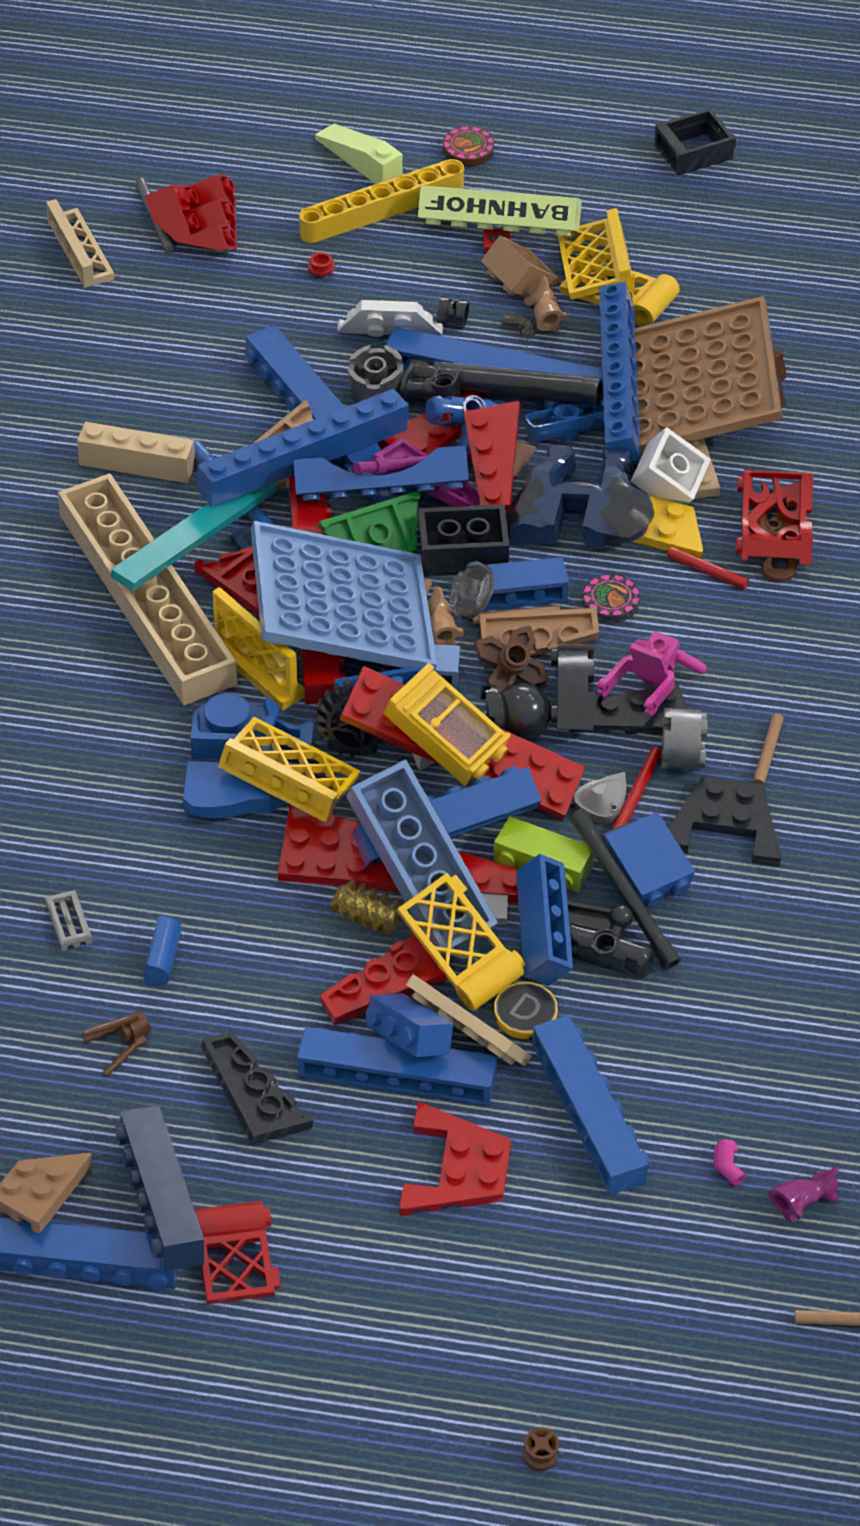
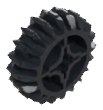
M347 678L345 686L341 687L338 683H335L334 692L326 689L324 693L325 699H319V709L315 711V718L317 719L316 729L320 732L322 742L327 741L330 750L337 747L340 756L348 750L352 758L356 751H361V754L365 757L367 749H371L376 753L378 744L386 746L387 741L339 720L344 709H338L347 704L355 686Z

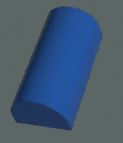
M160 916L157 919L145 966V984L162 986L169 982L182 931L180 923L172 918Z

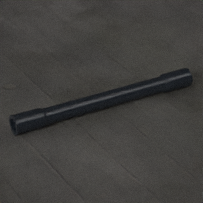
M579 809L569 817L570 822L581 839L590 848L625 905L632 911L634 919L650 942L655 955L665 970L675 967L681 961L676 950L659 929L600 837L598 829L586 810Z

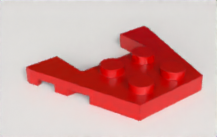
M418 1102L414 1121V1134L444 1137L447 1139L439 1186L431 1187L404 1183L399 1216L412 1215V1211L428 1209V1212L441 1211V1207L460 1204L462 1208L502 1202L511 1151V1139Z

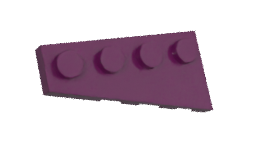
M400 438L374 454L373 458L396 459L426 456V454L403 438ZM405 469L387 471V473H398ZM463 484V488L458 490H446V486H435L434 491L426 492L452 507L480 505L478 490L469 484Z

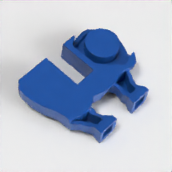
M219 694L212 697L205 705H202L193 712L190 737L192 758L220 759L225 743L230 738L234 740L253 717L314 747V722L308 721L296 726L277 719L279 716V706L267 697L263 705L256 706L237 694ZM253 730L255 737H267L258 730ZM271 745L260 746L262 751H274ZM280 745L282 751L293 750V748L287 745ZM187 762L183 796L184 812L205 818H230L248 813L271 814L281 806L290 805L219 768V762Z

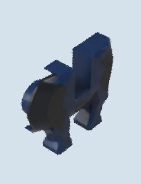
M549 446L547 458L540 466L533 468L528 473L524 487L511 503V510H507L506 521L509 541L513 544L557 546L566 510L586 511L582 525L585 547L604 548V537L620 542H630L641 538L647 532L648 525L654 517V508L650 497L629 483L628 475L632 471L630 452L621 449H604L602 455L603 464L601 465L602 475L597 480L575 479L564 482L563 478L576 469L574 449L572 447Z

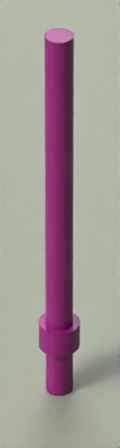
M467 451V463L473 462L471 451ZM429 455L385 459L384 457L371 458L369 461L354 463L353 471L356 474L371 473L372 475H381L391 470L411 468Z

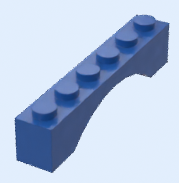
M466 446L436 448L427 458L415 466L398 473L382 476L348 472L334 466L322 457L293 460L296 497L302 498L303 502L319 501L320 496L331 495V499L334 500L346 499L350 493H360V497L377 496V491L387 490L389 495L406 493V489L417 488V492L434 491L435 486H446V490L462 489L463 484H468L469 481Z

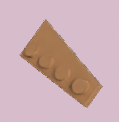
M596 608L479 614L481 639L493 636L505 645L508 643L514 629L531 626L536 642L529 651L530 657L551 652L552 648H557V643L581 644L599 639ZM483 662L484 670L494 667Z

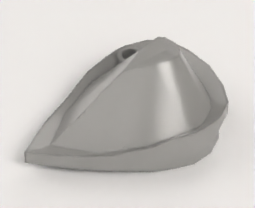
M625 772L591 781L579 787L574 794L576 809H585L594 822L606 825L614 823L625 803Z

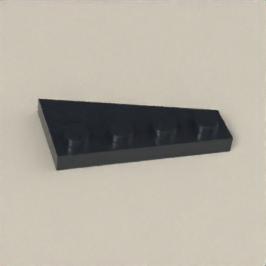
M675 684V688L658 706L653 716L644 713L646 709L644 704L658 687L612 694L606 697H594L593 731L569 730V732L609 733L611 729L624 731L625 734H637V730L655 731V735H662L663 717H665L664 708L687 709L679 684Z
M233 1032L202 1040L201 1048L252 1144L312 1128L314 1120L307 1112L303 1114L296 1106L297 1101L289 1093L285 1094L276 1085V1078L269 1071L265 1072L257 1064V1058Z

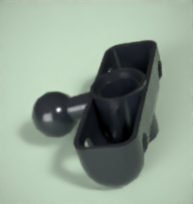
M617 905L611 909L608 918L611 924L610 929L596 930L590 927L584 929L578 927L576 923L569 924L571 941L578 943L577 953H572V958L640 979L647 977L654 963L652 949L647 945L644 947L638 946L635 941L620 937L622 931L633 922V913L630 908L624 905ZM605 946L613 947L608 951H601V949ZM626 958L637 961L636 972L630 971L625 967Z

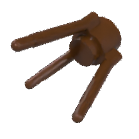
M138 1010L126 1017L92 1027L82 1032L85 1043L117 1031L123 1041L127 1042L130 1040L133 1042L103 1071L104 1077L109 1076L138 1047L147 1043L145 1035L150 1033L151 1028L146 1016Z

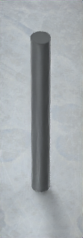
M140 178L136 181L138 191L164 251L172 253L175 250L170 235L153 221L144 197L151 192L146 180Z

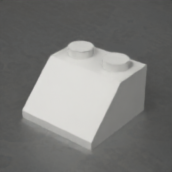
M666 427L648 442L630 482L650 496L666 500L691 502L694 500L711 459Z

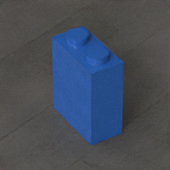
M658 812L604 835V843L645 906H655L664 897L672 893L679 895L691 886L695 870Z

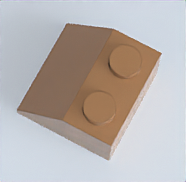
M501 235L481 260L488 268L486 272L495 280H501L504 283L502 288L512 296L516 294L523 297L530 296L538 286L541 276L547 278L549 288L557 285L561 280L531 250Z

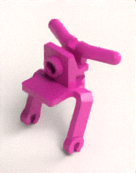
M655 631L649 640L638 639L630 645L631 655L623 657L605 678L599 680L596 688L600 690L597 691V695L606 697L618 681L628 671H632L647 685L654 688L658 687L644 704V707H646L644 713L653 716L658 706L675 688L673 670L676 667V662L698 674H704L707 667L701 661L678 650L680 644L677 639Z

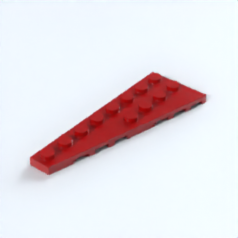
M290 804L278 868V881L399 892L383 862L365 867L353 837V832L359 825L357 821L331 814L329 819L324 822ZM458 851L481 893L508 895V902L519 903L516 877L517 868Z

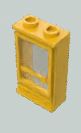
M430 663L389 700L383 713L464 786L473 778L475 780L482 778L489 769L488 764L492 760L498 762L509 749L505 745L511 734L505 733L435 672L434 667Z

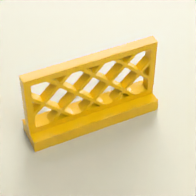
M617 208L607 210V219L579 226V232L571 231V236L558 235L571 300L599 293V287L626 281L629 292L636 291ZM605 229L599 236L593 234L596 231ZM577 237L574 242L566 241V239ZM586 240L591 241L588 246L582 245ZM600 244L606 246L602 251L596 249ZM575 251L580 252L576 258L570 256ZM589 255L595 257L591 262L585 261ZM603 260L610 261L606 266L599 265ZM577 267L584 268L580 273L573 272ZM592 271L599 272L594 277L588 276ZM607 275L615 277L613 279L603 281V279ZM581 282L586 283L585 286L574 289Z
M220 587L214 590V629L236 660V670L267 698L276 703L282 711L303 699L304 687L297 682L296 653L287 645L263 641L260 622Z
M256 717L252 718L234 740L230 738L225 743L218 765L219 768L324 822L329 819L333 808L359 778L361 772ZM256 729L267 737H255L253 730ZM271 745L274 751H262L260 746ZM280 745H287L293 748V750L282 751ZM287 759H298L300 765H289ZM307 759H314L320 764H309ZM333 772H340L348 776V778H336ZM314 773H325L327 778L316 779Z

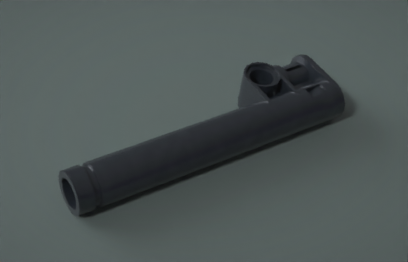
M413 359L403 375L400 396L405 402H408L410 398L424 399L427 402V400L434 396L440 395L442 398L448 396L461 397L463 392L599 405L603 395V380L597 377L588 378L587 376Z

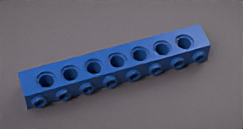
M626 281L599 287L605 444L607 449L628 450L631 462H635L641 459L634 303Z

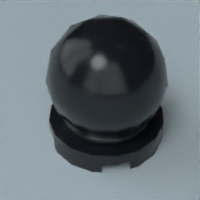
M518 682L507 685L501 692H498L494 684L482 685L480 688V700L485 699L486 713L483 714L499 728L530 741L540 736L548 727L551 721V705L545 692L535 685Z

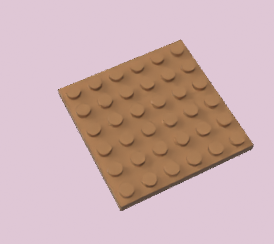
M764 296L635 328L641 454L644 453L648 442L666 427L686 442H691L783 419L767 303Z

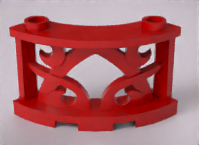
M744 469L743 476L738 475L737 492L742 493L741 537H736L735 554H741V561H747L748 556L798 558L799 564L811 565L813 545L812 522L806 521V514L812 512L813 473ZM753 478H771L774 492L769 495L768 486L761 482L762 492L755 493L752 489ZM779 478L798 479L800 481L780 488ZM749 504H750V505L754 506L755 508H754V509L751 511V513L748 515V513H749ZM775 506L782 519L796 524L783 528L778 532L777 536L768 533L757 523L764 514ZM789 506L796 507L794 511H788L786 508Z

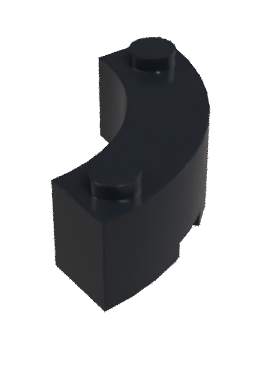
M557 643V648L551 649V666H557V705H551V723H556V730L593 731L594 689H588V683H594L593 644Z

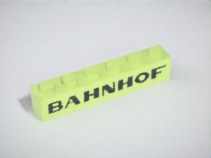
M421 185L418 217L426 219L425 224L441 225V221H451V226L467 228V223H476L478 229L493 230V225L503 226V231L519 232V227L529 228V233L545 234V229L555 230V235L571 236V231L579 232L582 200L571 197Z

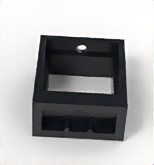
M709 108L656 124L654 146L675 173L682 175L733 159L736 139L734 134L725 127L722 119L717 117L713 110ZM707 134L712 143L686 150L681 141Z

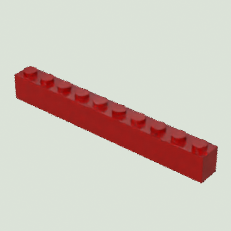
M295 475L289 477L292 528L325 535L318 528L317 524L322 520L332 518L331 503H325V500H330V495L320 496L319 501L303 502L302 498L296 497ZM301 649L305 705L318 704L319 699H325L324 693L326 689L334 692L335 679L346 677L345 673L339 672V669H344V656Z

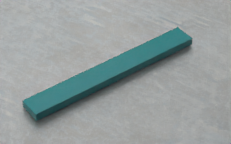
M275 482L215 507H211L209 503L112 568L110 577L131 591H134L279 491L280 482Z

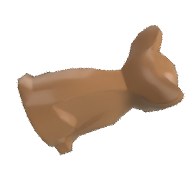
M545 276L540 277L538 286L530 296L524 298V303L527 306L534 307L537 329L558 332L561 329L560 322L567 321L568 315L560 310L556 302L557 298L554 296L552 289L549 288L548 280Z
M436 586L432 597L428 600L434 644L456 645L455 638L463 636L464 631L461 627L455 625L451 615L453 609L443 597L441 587Z

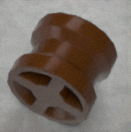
M539 1427L528 1432L524 1442L523 1458L529 1468L536 1471H546L554 1467L559 1450V1439L554 1431ZM544 1451L547 1453V1454H537L538 1452H544Z

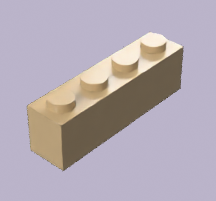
M85 422L77 440L79 465L186 484H188L195 467L194 440Z

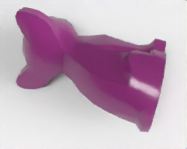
M836 1166L827 1171L819 1170L813 1174L810 1180L793 1179L786 1181L769 1190V1199L787 1221L799 1220L803 1217V1209L808 1205L815 1204L820 1197L830 1203L839 1199L836 1193L838 1182L835 1175L840 1169Z

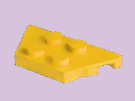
M648 495L653 504L654 517L648 525L647 532L641 538L631 542L669 551L671 547H674L702 559L703 546L694 507Z

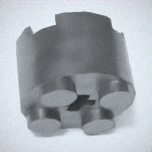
M371 345L358 349L350 357L348 367L352 396L357 402L391 389H395L400 395L404 371L402 357L395 349L384 345V349H371Z
M664 708L662 768L687 770L705 768V742H701V738L707 739V713L693 709Z

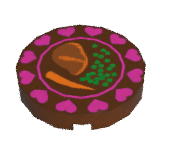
M462 126L454 128L443 138V153L448 160H458L464 166L481 165L487 161L488 157H492L494 154V139L489 132L479 127Z

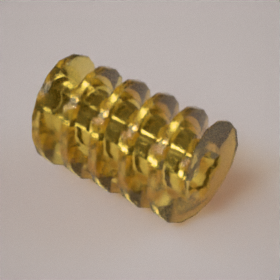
M353 878L349 880L347 885H342L338 888L331 902L332 913L340 912L342 917H351V920L355 923L362 921L364 927L370 928L373 926L375 932L381 933L384 931L386 937L392 935L400 918L396 911L400 906V899L395 898L391 904H388L389 894L384 893L378 900L377 889L373 888L367 895V885L363 883L356 890V880Z

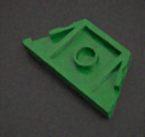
M417 491L322 520L317 525L327 536L414 553L417 545L415 531L418 527V516L416 515L417 501L420 500V493Z

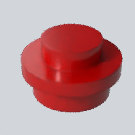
M324 252L313 254L308 262L309 272L318 277L330 275L335 269L332 257Z

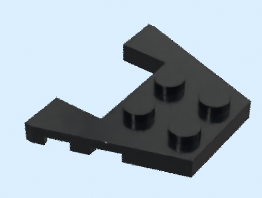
M701 777L668 828L683 853H688L692 829L756 838L752 863L780 867L781 852L763 786Z

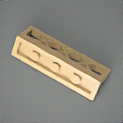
M56 199L47 201L48 223L84 288L114 280V272L78 208L63 212ZM75 219L76 223L74 226H71L68 220ZM77 235L85 237L84 241L80 242ZM86 252H90L95 255L92 259H90ZM93 267L104 270V272L94 275Z

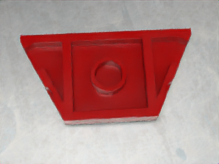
M253 547L244 548L235 553L219 555V560L204 564L202 559L194 562V571L217 588L220 587L230 597L260 618Z

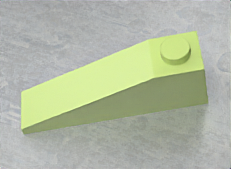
M332 124L315 134L317 141L375 184L402 175L403 154L386 141L337 124Z

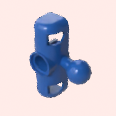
M439 395L427 400L426 418L433 425L461 427L462 436L458 446H466L467 452L471 450L464 417L466 408L470 411L505 403L500 400L492 402L475 395L468 396L467 398L452 396L442 398ZM443 413L451 414L449 421H440Z
M544 400L543 406L545 410L529 413L525 416L526 434L532 442L554 438L561 441H571L576 439L581 432L605 426L603 401L599 405H589L587 403L565 404V402ZM591 406L593 414L583 416V410ZM534 418H540L541 425L534 426L531 421Z

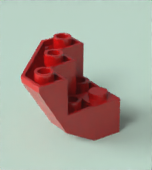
M217 174L193 185L172 184L144 196L153 221L176 242L221 251L237 249L235 186L227 175Z

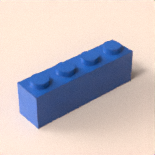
M538 854L516 871L522 954L525 962L524 977L550 986L573 969L564 863Z

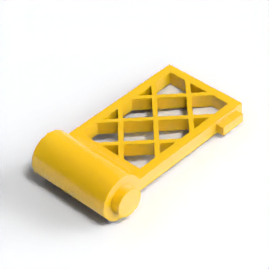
M588 256L585 261L591 262L595 257ZM603 260L599 265L606 266L608 261ZM577 267L573 272L580 273L584 268ZM632 271L634 284H644L643 287L635 288L636 291L630 292L634 303L635 323L641 327L653 324L679 294V284L675 278L666 274L654 278ZM591 272L588 276L594 277L599 272ZM607 275V276L603 279V281L608 280L607 277H610V276ZM565 279L559 286L560 293L569 295ZM591 294L578 298L600 306V295Z
M446 873L400 906L396 911L455 987V991L462 1003L469 1010L475 1011L523 976L525 962L515 950L509 951L499 941L464 895L467 888L458 876L454 875L451 877ZM444 883L453 893L452 905L434 902L436 889ZM430 894V901L422 900ZM457 900L459 901V903H460L462 906L456 905ZM415 904L428 906L427 923L415 921L407 910ZM433 907L451 910L449 926L431 923ZM455 911L469 914L472 918L471 930L454 927ZM476 925L481 931H476ZM421 928H426V932L424 933ZM431 929L448 932L446 948L437 947L429 940ZM453 933L470 935L468 951L451 949ZM475 936L487 938L494 949L487 954L474 953ZM440 953H445V960ZM450 954L467 957L466 970L458 976L449 966ZM472 958L479 959L477 962L471 965Z

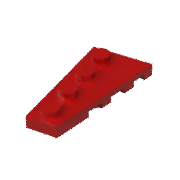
M466 392L461 396L467 398L468 396L475 395L481 399H485L477 393ZM426 413L408 421L407 431L378 442V445L385 448L398 439L403 438L426 455H430L436 448L449 447L462 436L461 427L430 424L427 421ZM443 413L440 421H449L451 414Z
M519 401L464 412L480 505L504 504L505 511L511 510L513 470L516 459L518 418L520 415Z
M411 932V937L402 943L398 941L393 944L385 955L379 959L373 958L365 964L363 970L357 974L351 973L320 995V1003L335 1026L366 1013L369 1007L370 995L403 993L408 996L413 994L415 991L406 985L413 974L430 986L448 980V978L414 933Z

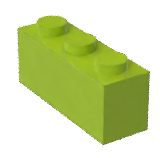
M510 816L494 841L493 862L520 869L538 854L545 855L564 863L566 889L578 893L593 868L594 855L586 843Z

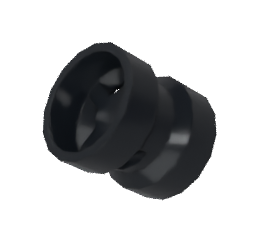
M442 296L437 310V323L447 324L451 322L455 326L464 328L469 315V301L459 300L455 302L449 297Z

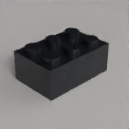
M504 504L418 508V538L423 574L472 572L477 566L509 563V538Z

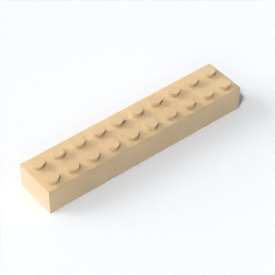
M109 473L59 491L60 517L183 706L236 686V660L172 565L134 591H131L110 577L112 568L155 540L113 476Z

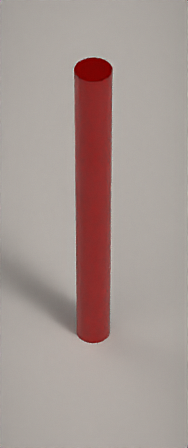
M651 748L612 829L629 823L662 755L660 749Z

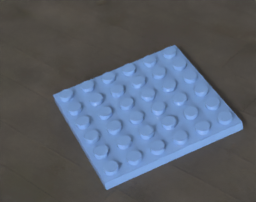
M259 521L253 522L251 537L263 641L401 668L425 667L430 663L434 667V671L436 670L437 658L420 554Z

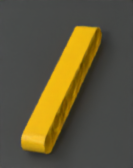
M455 159L445 160L304 208L299 214L300 238L307 243L319 242L418 208L421 185L463 189L464 165Z

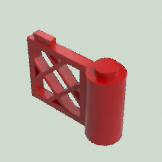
M262 1201L195 1209L204 1237V1265H202L207 1305L275 1296L274 1289L280 1288L278 1267L271 1268L265 1229V1227H271L269 1206L263 1207ZM260 1242L261 1252L254 1260L240 1252L246 1243ZM222 1247L229 1254L219 1265L208 1258L207 1248ZM234 1257L248 1265L239 1278L225 1269ZM261 1260H263L264 1268L259 1265ZM209 1267L215 1270L211 1275ZM255 1270L265 1277L266 1286L252 1288L244 1283V1281ZM220 1274L234 1283L227 1292L213 1293L212 1283Z

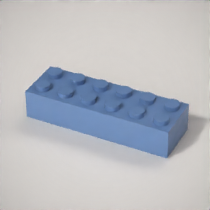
M407 760L351 787L346 798L405 903L446 873L451 877L457 875L467 888L464 895L490 929L493 930L498 924L496 918ZM445 883L436 889L434 902L452 905L453 893ZM430 894L422 900L430 901ZM457 900L456 905L462 906V905L459 903V901ZM415 904L409 909L415 921L427 923L428 906ZM433 907L431 923L449 926L451 910ZM455 911L454 927L471 930L472 918L469 914ZM476 925V931H481ZM421 928V930L425 933L426 928ZM431 929L429 940L434 946L446 948L448 932ZM453 933L451 949L458 950L469 944L470 935Z

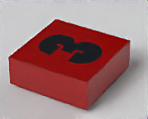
M483 229L484 254L488 252L500 235L510 240V231Z

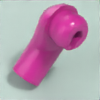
M722 1139L714 1147L713 1166L731 1184L738 1186L745 1179L746 1174L733 1163L734 1151H738L737 1144L733 1140Z

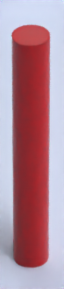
M671 547L668 551V558L745 590L749 584L748 578L679 549Z

